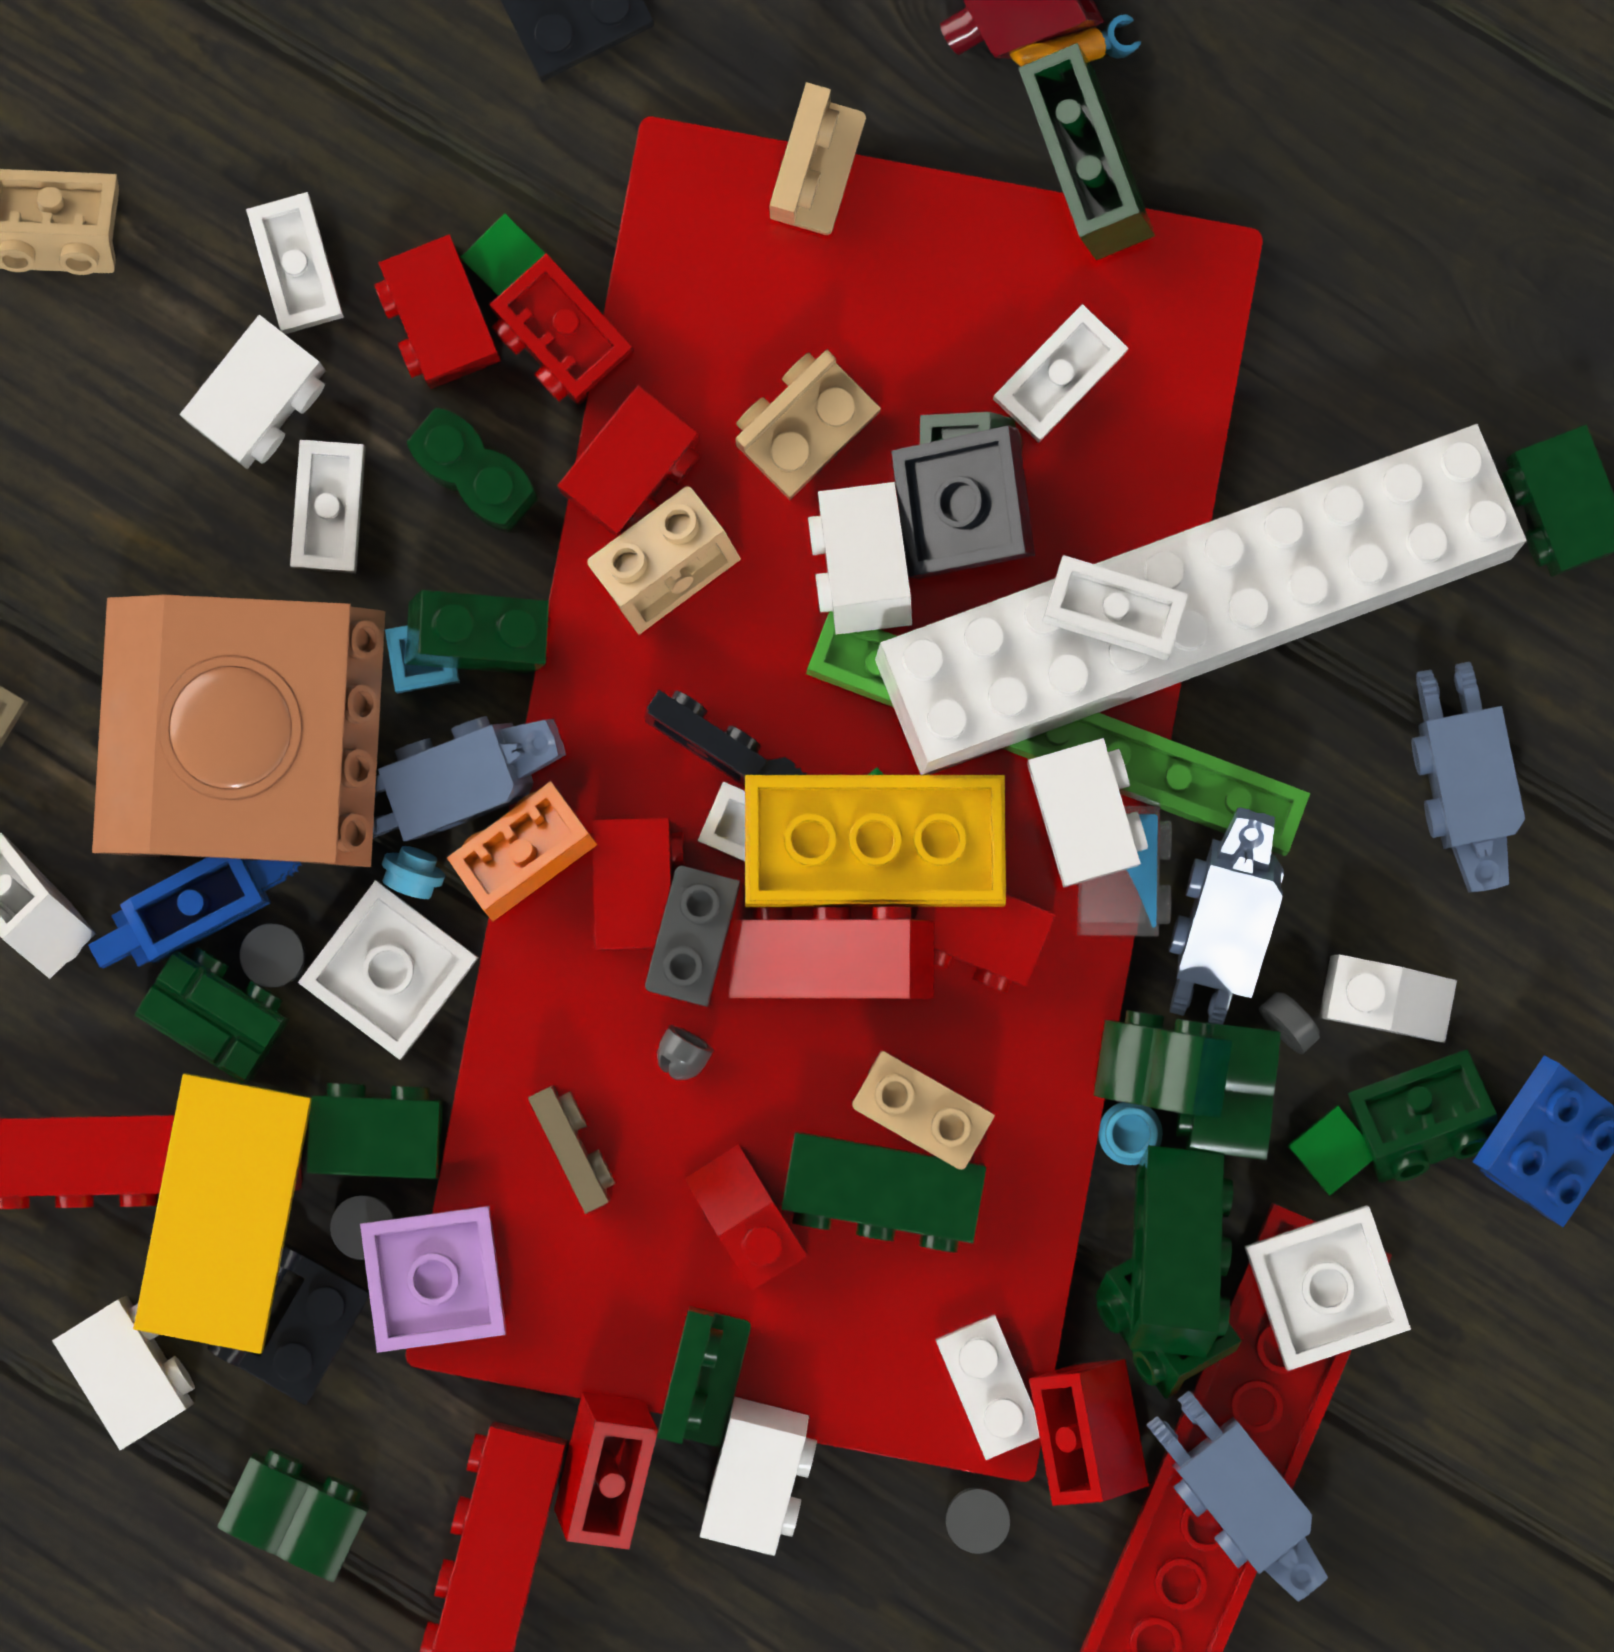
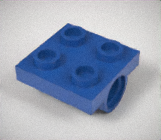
M1544 1055L1472 1162L1480 1168L1479 1171L1500 1187L1529 1204L1547 1219L1564 1227L1614 1153V1106L1560 1063Z

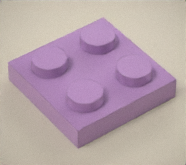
M490 1206L360 1224L377 1353L507 1334Z

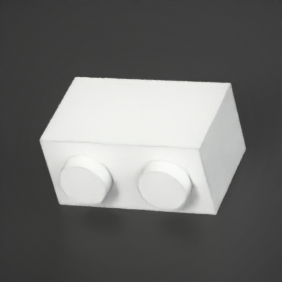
M258 315L179 415L234 460L248 469L255 459L263 464L277 450L285 437V433L280 428L296 409L299 413L303 414L316 401L325 386L319 379L326 370L317 359L261 315Z
M895 482L818 491L820 516L808 517L812 555L825 554L827 573L815 574L820 613L833 611L836 635L912 625L911 594Z
M1102 738L1028 760V769L1063 888L1137 867L1141 864L1137 852L1148 849V844L1138 811L1130 814L1125 812L1119 789L1129 787L1130 783L1119 749L1108 752L1105 740Z
M128 1296L114 1301L52 1340L119 1450L124 1449L194 1405L188 1393L195 1389L190 1375L176 1356L167 1360L154 1339L159 1334L133 1329L138 1303L133 1305Z
M734 1397L700 1531L701 1538L775 1556L780 1534L793 1536L801 1505V1499L791 1497L795 1477L798 1475L808 1478L817 1440L806 1437L809 1415Z

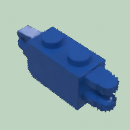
M206 857L120 904L122 910L111 915L118 929L88 944L100 968H107L130 955L133 956L138 967L148 962L159 963L170 957L175 950L182 951L270 904L271 901L265 891L286 881L287 876L293 877L295 872H299L298 868L302 864L301 862Z

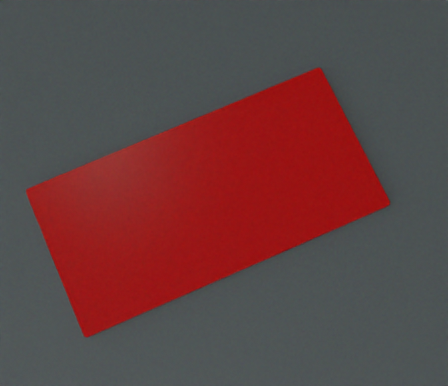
M654 116L644 118L639 125L603 314L632 346L633 352L589 390L576 461L637 385L698 432L699 442L694 447V450L701 456L695 466L678 485L669 479L654 497V500L661 505L684 487H691L724 529L741 560L638 635L587 563L592 555L617 537L568 499L549 597L546 664L535 671L525 723L553 719L564 744L566 755L531 775L534 783L530 793L537 792L551 781L591 837V820L669 818L671 832H683L684 866L740 881L741 884L731 920H753V908L756 907H745V862L698 842V838L722 783L726 782L744 791L745 787L645 722L646 709L658 690L672 697L676 690L688 695L708 711L703 719L723 732L727 730L729 725L740 729L761 745L757 754L767 761L785 757L795 763V768L799 769L801 767V771L807 773L806 775H868L876 767L884 775H920L894 707L806 674L829 612L820 613L815 575L827 573L825 554L812 555L808 517L820 516L818 491L895 482L891 451L920 445V415L993 412L1012 418L993 400L994 395L1083 304L1128 347V351L1039 443L1016 422V428H1019L1022 440V458L1035 556L922 579L908 577L911 594L912 625L880 630L899 636L1055 579L1063 555L1096 564L1210 522L1213 515L1263 244L1262 235L1258 230L1145 208L1155 236L1096 260L1079 237L1066 198L1062 192L855 154L833 231L829 235H824L770 219L769 205L788 141ZM828 349L836 357V363L881 408V411L789 500L736 446L735 439L742 432L736 423L760 398L764 397L771 404L788 387L782 380L783 376L805 354L810 353L817 359ZM1182 682L1099 713L1171 740ZM999 749L931 775H1005L1006 894L1056 915L1027 986L1022 987L1012 983L1008 994L973 980L977 968L953 958L949 969L934 964V999L729 998L730 925L708 1007L650 992L645 988V983L654 949L595 950L592 849L492 922L488 918L432 1213L490 1206L507 1334L407 1348L405 1354L407 1362L415 1368L581 1399L583 1391L644 1400L649 1412L663 1414L689 1307L693 1306L745 1319L751 1323L734 1397L809 1415L806 1437L817 1440L818 1444L1020 1482L1031 1480L1037 1470L1041 1448L1040 1438L986 1460L935 1339L994 1314L1032 1404L1033 1399L1029 1378L1055 1370L1105 1098L1093 1096L1105 1020L1119 1021L1141 905V898L1128 871L1123 870L1063 888L1027 762L1030 759L1004 749ZM1120 794L1126 814L1138 811V814L1157 815L1158 808ZM517 803L510 805L509 812L514 809ZM672 871V881L675 871ZM783 907L792 908V920H812V907ZM850 907L851 920H872V907ZM911 907V920H913L918 907ZM669 1025H674L691 1032L713 1048L714 1052L706 1066L696 1077L687 1080H675L670 1076L669 1072H664L659 1067L657 1050ZM880 1051L888 1053L995 1115L969 1161L987 1166L974 1242L959 1241L957 1253L919 1246L921 1234L895 1230L894 1241L856 1235L857 1223L832 1219L830 1230L801 1226L792 1223L793 1211L781 1209L795 1131L933 1155L853 1108L852 1103ZM553 1085L559 1096L571 1092L587 1124L586 1127L577 1132L588 1154L598 1149L600 1150L616 1183L606 1188L611 1201L586 1214L528 1100V1097ZM738 1144L796 1233L808 1255L753 1291L717 1236L685 1181L686 1177Z

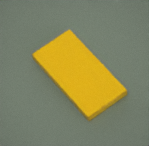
M745 775V907H1004L1006 904L1005 775Z
M187 1073L182 1075L136 1311L134 1330L258 1354L263 1352L312 1097Z

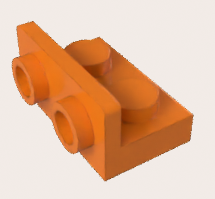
M550 781L537 792L530 793L520 799L514 809L488 828L471 835L462 847L448 856L447 859L483 911L493 922L597 844Z

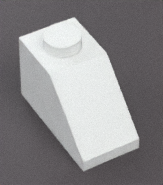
M0 832V937L50 979L67 962L78 955L82 947L95 935V932L72 903Z
M1340 954L1330 956L1319 1018L1445 1043L1457 980L1400 966Z

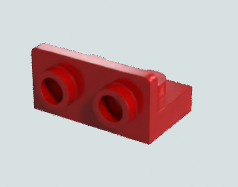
M547 253L489 304L494 315L499 319L491 326L492 330L516 356L524 348L541 365L534 373L535 377L558 402L568 395L577 406H580L588 398L586 393L633 352L632 346Z

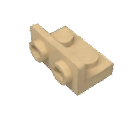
M806 82L769 205L770 219L824 235H829L833 231L866 120L864 112L832 103L831 89Z
M0 169V269L11 272H26L28 270L67 271L76 275L113 273L116 258L112 239L119 196L117 174Z
M828 349L817 359L810 353L805 354L783 376L782 380L788 387L771 404L764 397L760 398L736 423L742 430L735 439L736 446L789 500L881 411V408L836 363V357Z
M684 487L592 555L587 563L609 592L623 615L638 635H640L741 560L724 529L691 487Z
M880 1051L852 1103L853 1108L955 1168L964 1169L995 1115L888 1053Z

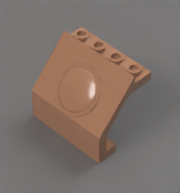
M180 595L107 598L92 853L139 857L167 855L371 867L385 611L351 607V604Z

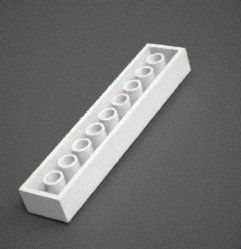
M1478 424L1094 564L1189 594L1173 649L1167 661L1042 622L1055 579L880 642L875 661L920 775H931L1506 562L1514 557L1527 540Z

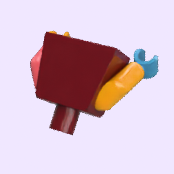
M963 0L966 7L940 23L945 40L956 54L960 55L984 40L995 58H1012L1020 66L1029 64L1076 43L1079 44L1089 62L1103 58L1105 53L1110 57L1125 58L1133 53L1141 44V41H1137L1131 45H1122L1114 36L1115 28L1127 26L1134 21L1127 14L1115 17L1102 31L1097 29L1096 26L1103 23L1104 20L1093 0Z

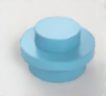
M402 846L399 853H386L382 862V866L386 869L383 883L386 886L402 894L420 899L431 898L434 887L442 886L445 873L435 866L437 858L434 855L410 846Z
M1121 1102L1109 1108L1103 1115L1098 1138L1103 1151L1112 1160L1124 1165H1137L1140 1163L1148 1145L1160 1147L1163 1135L1162 1125L1158 1116L1150 1107Z

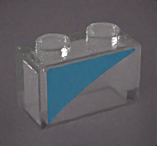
M1124 806L1126 814L1138 811L1148 849L1137 852L1141 863L1137 867L1078 883L1077 936L1156 937L1159 936V924L1170 923L1171 888L1170 885H1159L1160 859L1170 860L1172 826L1171 821H1160V806Z

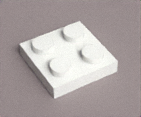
M375 880L298 983L399 1060H402L479 957Z
M1366 1205L1244 1246L1286 1370L1289 1371L1411 1330L1369 1206Z

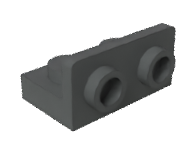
M685 866L676 868L645 983V988L648 991L708 1007L740 888V881Z

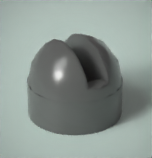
M669 1025L657 1050L658 1065L664 1072H669L673 1079L687 1080L696 1077L702 1071L714 1050L708 1043L691 1032L674 1025Z

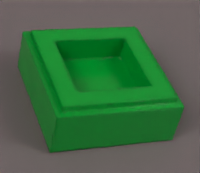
M504 213L460 259L498 297L546 253Z
M1337 1105L1287 1145L1328 1196L1373 1161L1364 1136Z

